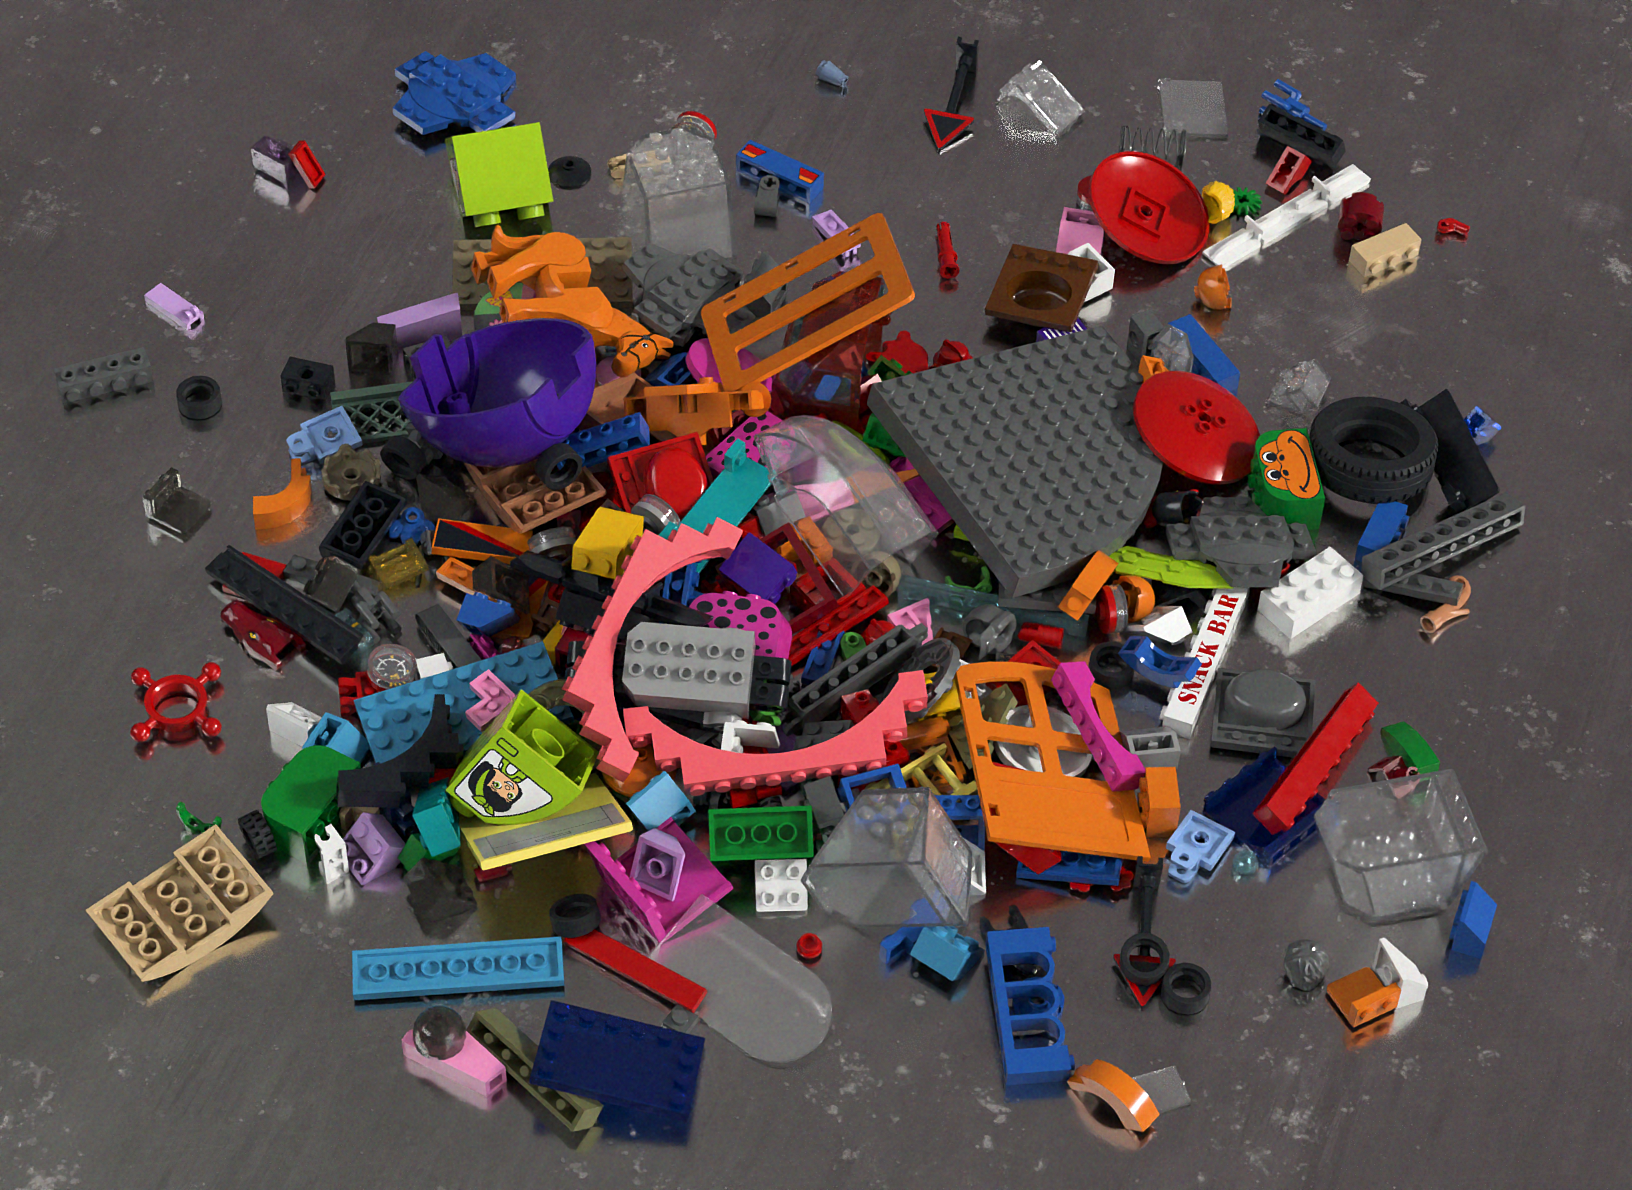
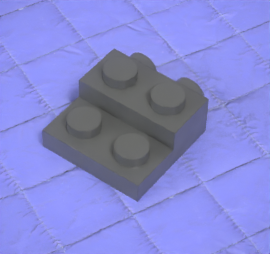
M852 720L807 722L804 725L802 736L796 737L793 751L825 742L852 728L854 724Z

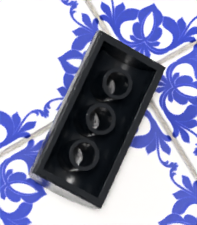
M365 481L319 545L321 557L330 566L358 574L406 506L407 498Z

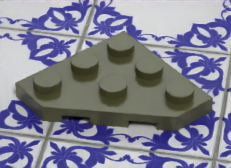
M1006 683L994 689L989 695L979 701L983 719L987 722L1007 724L1006 716L1009 710H1014L1018 703ZM961 713L949 721L951 730L949 734L964 763L970 770L973 768ZM987 740L991 755L994 750L992 745L994 741ZM977 749L978 756H984L983 749Z

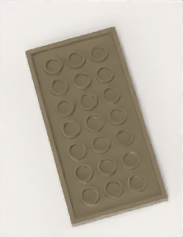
M632 237L577 238L585 247V257H588L591 268L587 287H598L613 308L633 307L632 280L622 270L623 263L632 256ZM492 239L454 240L452 294L458 293L460 310H475L481 298L490 291L487 280L477 285L471 265L474 252L487 253L491 251Z

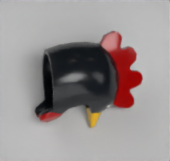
M1197 489L1189 491L1177 490L1160 493L1158 496L1153 497L1146 516L1142 521L1145 527L1151 528L1158 524L1166 528L1167 524H1190L1191 516H1197V509L1203 505V500L1197 497L1199 491ZM1186 495L1190 505L1188 509L1181 510L1182 500Z

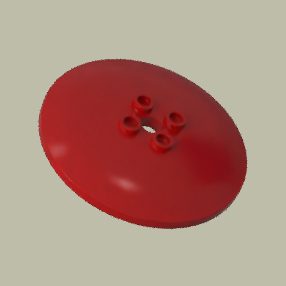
M1126 151L1108 156L1093 172L1089 183V199L1093 213L1103 230L1120 247L1149 262L1176 264L1191 259L1204 246L1208 238L1210 226L1207 207L1194 184L1176 167L1151 154ZM1141 210H1142V211H1145V212L1147 213V216L1144 215V214L1141 212Z
M1184 371L1158 373L1142 384L1136 393L1133 403L1135 424L1143 441L1162 462L1188 478L1208 484L1234 483L1251 473V459H1253L1256 441L1260 433L1249 411L1231 392L1208 378Z

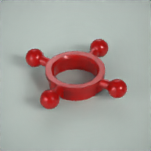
M214 662L206 663L202 667L201 675L196 679L187 675H170L157 681L151 679L150 672L146 668L138 667L134 669L131 673L132 683L138 687L146 686L148 688L144 697V705L150 718L144 723L139 722L131 727L130 735L132 739L136 742L146 741L150 736V730L153 728L171 733H179L190 730L197 725L201 726L202 732L206 736H217L221 732L222 725L218 719L204 716L207 694L203 685L208 681L214 682L219 679L221 675L219 665ZM172 692L191 693L198 699L195 709L188 715L180 718H167L155 710L157 701Z

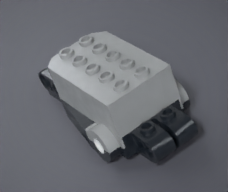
M641 622L627 633L626 645L616 644L612 674L614 697L616 701H627L632 708L648 706L649 712L658 719L703 731L723 734L725 722L732 723L733 720L749 722L750 710L777 713L787 711L789 687L787 685L790 684L792 662L779 657L755 656L754 631H745L737 628H708ZM585 641L569 642L566 662L568 668L565 670V679L568 676L573 678L575 670L572 667L578 655L583 657L586 650L582 649Z

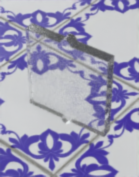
M1174 1065L1132 1078L1147 1093L1159 1113L1191 1104V1099L1185 1088V1081L1181 1080Z

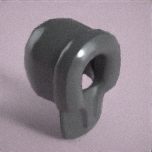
M993 604L977 606L970 611L963 623L965 637L972 639V644L980 648V653L976 657L977 660H981L988 653L996 654L1003 652L1010 645L1016 630L1015 615Z

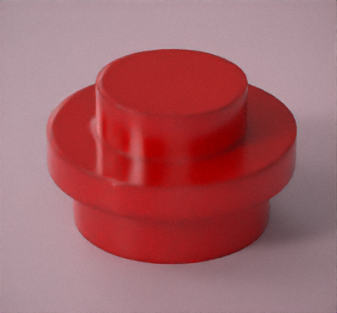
M806 933L798 939L796 949L799 955L804 958H815L822 951V942L817 935Z

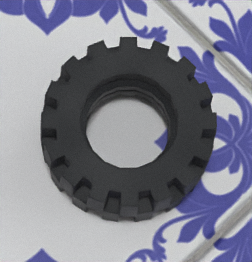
M258 810L238 818L239 828L255 858L260 859L276 851L277 847L273 834Z

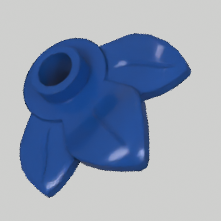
M410 507L404 510L401 518L395 520L390 527L389 538L401 537L405 548L408 551H412L421 541L420 536L424 531H435L436 529L431 521L425 519L421 509ZM412 515L417 516L415 520L409 519Z

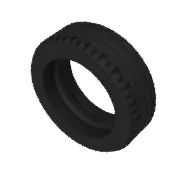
M1351 397L1336 401L1316 415L1309 435L1321 484L1330 491L1347 499L1370 504L1401 502L1421 492L1431 481L1438 451L1436 433L1422 415L1401 403L1377 397ZM1355 439L1379 441L1395 447L1405 457L1389 461L1370 460L1346 451L1339 443Z

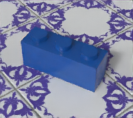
M1397 501L1377 504L1358 543L1355 560L1362 562L1363 556L1400 540L1402 535L1400 530L1401 528L1406 529L1410 516L1406 515L1408 505Z

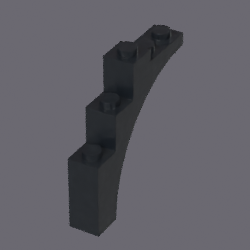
M445 694L434 695L430 723L423 735L408 750L379 765L353 770H338L336 783L337 807H399L400 798L405 797L406 788H428L430 778H434L435 768L457 769L458 760L463 759V743H459L458 733H452L451 724H447V720L450 719V705L445 704Z

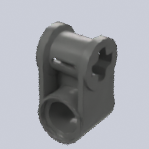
M767 175L760 180L758 194L755 198L754 215L777 217L779 205V180L777 177Z

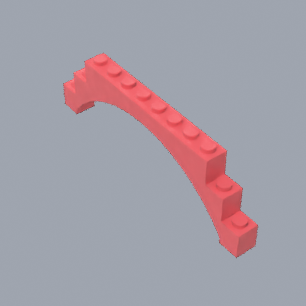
M717 517L713 524H707L703 533L681 523L677 531L672 529L667 540L645 529L641 537L636 535L630 547L634 552L632 556H626L621 566L624 572L622 576H616L611 586L615 591L612 596L607 595L601 607L605 610L603 616L598 615L592 625V629L595 632L593 636H587L582 646V649L586 651L583 657L578 655L572 667L575 670L573 678L568 676L562 687V690L566 691L562 700L585 711L579 722L583 726L579 735L602 746L596 759L600 760L596 768L597 770L624 782L639 755V752L633 750L621 724L614 697L612 675L617 638L630 608L642 593L671 572L706 559L723 557L728 560L741 537L742 529Z
M923 670L898 673V682L889 695L873 712L852 728L834 738L808 748L773 754L736 753L698 743L664 725L649 712L648 706L623 709L626 736L631 746L642 748L648 744H653L656 771L670 772L676 768H682L685 795L700 796L705 792L716 791L723 793L735 788L752 789L757 785L776 786L781 782L788 781L799 783L806 779H822L841 774L843 776H852L857 772H868L886 767L884 741L898 742L907 738V724L904 711L918 712L923 708H927L928 696Z

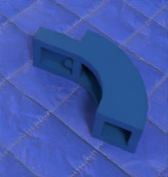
M1130 636L1118 652L1119 656L1136 672L1157 684L1171 688H1178L1181 682H1190L1202 665L1197 657H1176L1165 653L1155 646L1148 636Z

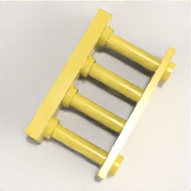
M945 743L938 747H930L923 756L901 768L904 781L914 776L933 801L934 795H941V793L923 772V770L933 764L954 789L951 795H978L975 780L967 785L965 783L962 784L944 762L943 758L947 749ZM887 778L878 783L872 782L865 787L863 798L867 804L874 800L883 812L893 809L883 796V794L891 790ZM909 790L908 793L914 808V817L908 821L902 820L892 823L894 825L892 843L896 848L934 826V805L928 809L922 808Z

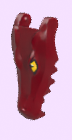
M240 601L229 603L221 611V622L227 623L233 629L239 643H243L245 651H248L251 657L266 663L275 671L282 667V663L276 655L290 643L299 651L306 647L305 642L299 635L277 620L251 610Z

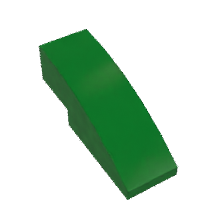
M1404 721L1381 728V732L1395 756H1401L1407 768L1416 767L1418 769L1413 771V773H1420L1419 780L1438 774L1439 759L1424 738L1414 728Z

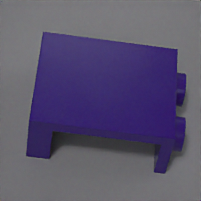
M750 532L735 548L728 560L726 559L719 568L722 576L728 581H734L749 594L759 595L761 599L769 600L774 604L780 599V593L786 586L789 587L795 581L796 574L798 573L793 564Z

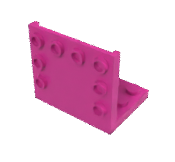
M672 817L656 829L676 837L685 852L676 896L673 901L641 888L638 882L633 877H630L637 843L615 861L610 857V851L602 842L597 844L596 841L584 844L600 877L660 946L734 889L732 884L726 880L680 829Z

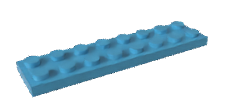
M561 937L355 950L352 951L353 999L367 1000L564 986Z

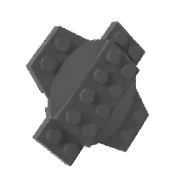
M648 243L627 259L622 266V270L638 288L643 287V301L634 308L633 313L638 315L639 320L668 339L680 329L689 330L690 327H700L703 329L702 333L707 335L701 316V309L708 303L734 290L735 284L744 275V271L711 248H708L703 253L699 251L694 256L678 255L652 243ZM747 306L734 311L726 317L731 334L748 326L756 319V316Z
M1204 497L1200 516H1191L1190 524L1177 523L1167 524L1166 535L1175 560H1200L1205 564L1208 560L1213 561L1217 565L1216 571L1231 587H1279L1283 561L1288 563L1291 559H1312L1316 554V549L1306 524H1287L1284 516H1267L1250 497Z

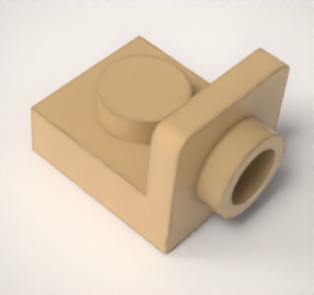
M342 807L339 812L341 828L347 831L353 821H357L363 812L380 814L379 807Z

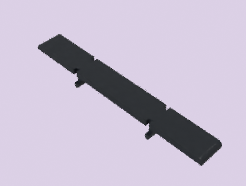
M527 550L510 561V565L514 569L556 584L562 583L564 587L605 601L607 595L612 596L615 591L611 588L613 580L571 569L572 556L562 562ZM662 582L657 583L642 593L630 608L631 611L639 614L645 612V616L672 625L703 627L713 620L712 615L660 597V590L663 588Z

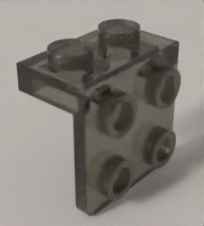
M172 467L165 474H162L153 487L148 489L142 497L146 517L181 534L186 533L211 506L210 500L182 487L179 471Z

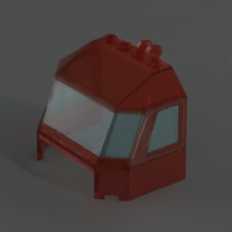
M839 271L813 283L812 291L846 272ZM875 277L789 323L781 350L885 295L884 278ZM891 313L775 374L772 381V390H776L784 409L781 412L784 420L785 417L789 416L792 426L796 427L803 419L825 413L830 423L838 421L858 432L861 371L867 339L882 341L883 326L891 322L889 316Z

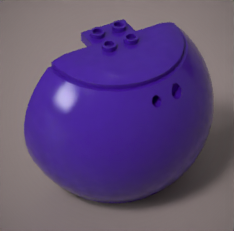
M555 318L523 319L482 328L461 336L447 349L442 335L433 334L410 357L417 378L401 393L398 400L404 414L418 433L434 448L460 462L481 467L501 468L525 464L538 459L550 446L564 442L585 417L593 397L596 380V354L593 337L580 324Z

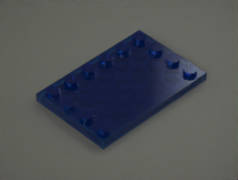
M551 1000L529 1083L687 1122L705 1038Z

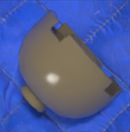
M873 551L865 554L854 564L852 571L866 589L874 585L887 597L899 587L902 578L901 567L898 561L889 553L882 551Z

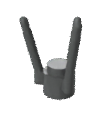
M426 530L420 536L421 545L418 547L416 586L420 584L424 554L434 555L432 554L434 530ZM443 556L445 561L450 558L449 556Z

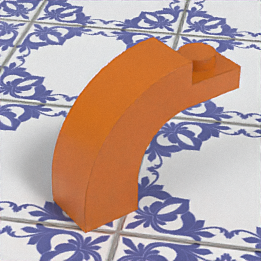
M301 458L291 459V481L283 491L274 495L253 496L255 530L272 529L288 524L298 518L308 507L312 497L311 477L307 475L306 467L302 468Z
M1098 550L1078 576L1058 608L1078 621L1119 563Z
M1096 1059L1091 1065L1083 1064L1075 1070L1074 1074L1067 1081L1072 1090L1093 1093L1105 1100L1115 1110L1125 1129L1144 1132L1160 1115L1142 1087L1124 1071L1106 1061Z

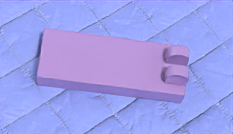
M832 210L812 216L813 225L827 239L849 228ZM861 244L842 253V256L844 258L849 257V251L851 255L857 254V248L861 247Z
M162 283L144 295L147 303L186 330H189L191 328L190 325L197 319L202 320L204 318L203 311Z

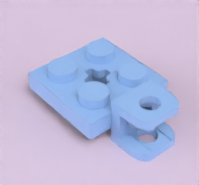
M343 406L301 423V431L290 435L286 439L291 458H301V465L315 460L316 457L320 464L324 463L326 456L336 454L342 444H349L352 449L363 445L362 439ZM328 432L337 433L334 438H327Z
M1190 810L1167 841L1166 849L1172 852L1168 875L1182 883H1188L1197 873L1199 866L1211 871L1234 839L1235 832ZM1200 838L1205 839L1204 843H1198L1196 840ZM1183 869L1186 873L1179 874L1177 870Z

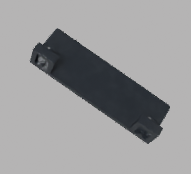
M1445 389L1421 406H1418L1416 403L1412 405L1407 399L1400 402L1422 415L1436 433L1438 451L1435 467L1444 483L1441 490L1448 504L1458 514L1487 501L1500 492V488L1448 389Z

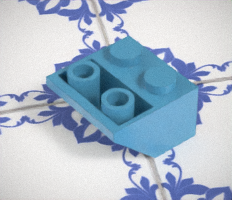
M325 712L302 747L304 749L314 745L326 746L360 762V764L370 751L367 739L348 720Z
M666 771L653 777L645 788L633 794L626 803L646 832L657 828L670 817L679 826L696 812L689 799Z
M944 923L923 927L910 955L949 980L955 981L962 979L984 954L985 950L978 946L979 942L969 936L963 937L957 933L958 929Z

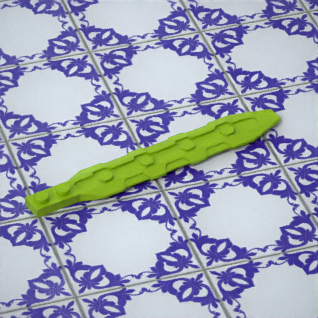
M956 524L953 537L969 541ZM1130 546L1121 547L1117 553L1115 551L1109 556L1119 563L1114 570L1116 574L1125 576L1135 575L1186 588H1234L1216 571L1215 566L1208 563L1205 564L1200 560H1175L1173 555L1168 556L1148 552L1144 549Z

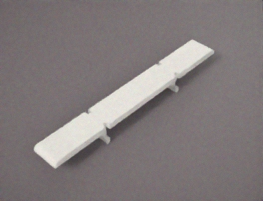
M1354 164L1324 181H1320L1314 176L1312 178L1314 183L1313 190L1305 191L1256 221L1246 215L1244 219L1247 222L1246 230L1244 228L1238 230L1202 251V254L1215 265L1222 264V268H1225L1258 249L1261 243L1265 245L1328 208V204L1331 206L1367 185L1371 178Z

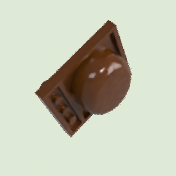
M1012 244L985 307V315L1017 321L1033 328L1047 327L1072 332L1099 267L1098 260Z

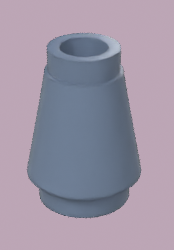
M823 60L816 70V75L819 76L820 80L842 88L849 78L831 61Z

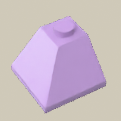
M656 828L640 835L630 877H633L641 888L670 901L675 900L685 858V852L677 838Z

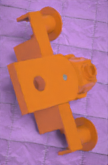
M713 377L699 378V383L644 387L635 397L623 398L624 415L627 416L640 412L649 426V431H669L677 437L698 432L702 445H707L706 433L710 429L732 427V410H742L748 416L759 417L768 411L771 404L769 390L759 382L747 383L741 391L725 392L722 383L713 382Z

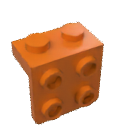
M1364 967L1329 983L1326 989L1353 1028L1396 1008L1401 994V989L1396 982L1384 987L1369 967Z

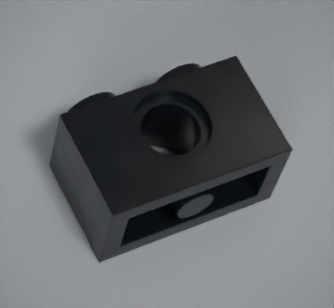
M289 357L280 375L282 392L324 401L327 400L335 383L333 365L295 357Z

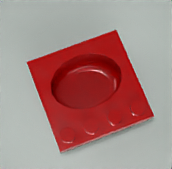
M698 432L607 458L624 512L631 513V509L636 503L646 502L659 509L669 521L676 525H679L714 482Z

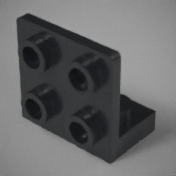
M1152 579L1155 607L1166 606L1189 597L1199 608H1206L1209 600L1208 588H1186Z

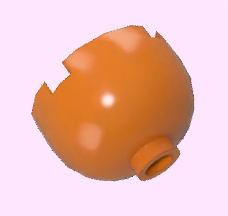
M1222 264L1205 269L1198 278V285L1194 286L1196 299H1201L1203 305L1211 310L1230 309L1232 306L1231 297L1227 298L1230 286Z
M1135 575L1120 576L1118 580L1113 581L1111 590L1118 607L1117 620L1124 624L1135 623L1151 614L1155 604V595L1150 583L1146 579Z

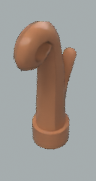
M1456 575L1449 578L1451 581L1463 583V591L1458 605L1454 606L1445 603L1434 611L1427 612L1420 619V624L1425 631L1433 633L1444 622L1470 613L1469 609H1460L1471 594L1469 581L1463 576Z

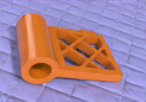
M938 716L907 724V738L900 740L903 748H907L909 754L917 752L924 755L925 751L930 747H938L945 743L947 753L943 760L954 771L957 778L963 782V777L967 773L963 762H957L947 735L951 731L948 720ZM928 768L923 770L925 774L932 777L931 782L936 788L950 785L944 776L939 774L940 771L938 769L936 772ZM914 776L910 778L916 794L925 792Z

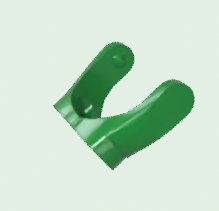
M178 803L176 812L187 831H201L202 834L206 828H211L215 824L221 828V817L216 816L213 824L203 823L187 811L185 803ZM195 822L199 825L197 827H194L190 825V823Z

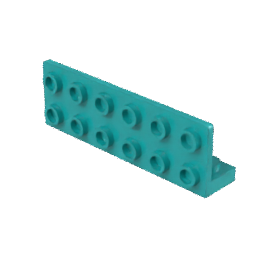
M737 438L724 454L723 471L679 525L670 521L658 536L667 540L672 529L677 531L681 523L703 533L707 524H713L717 517L737 527L776 479V473L748 458L745 442ZM711 559L702 560L701 563H698L697 572L699 574Z

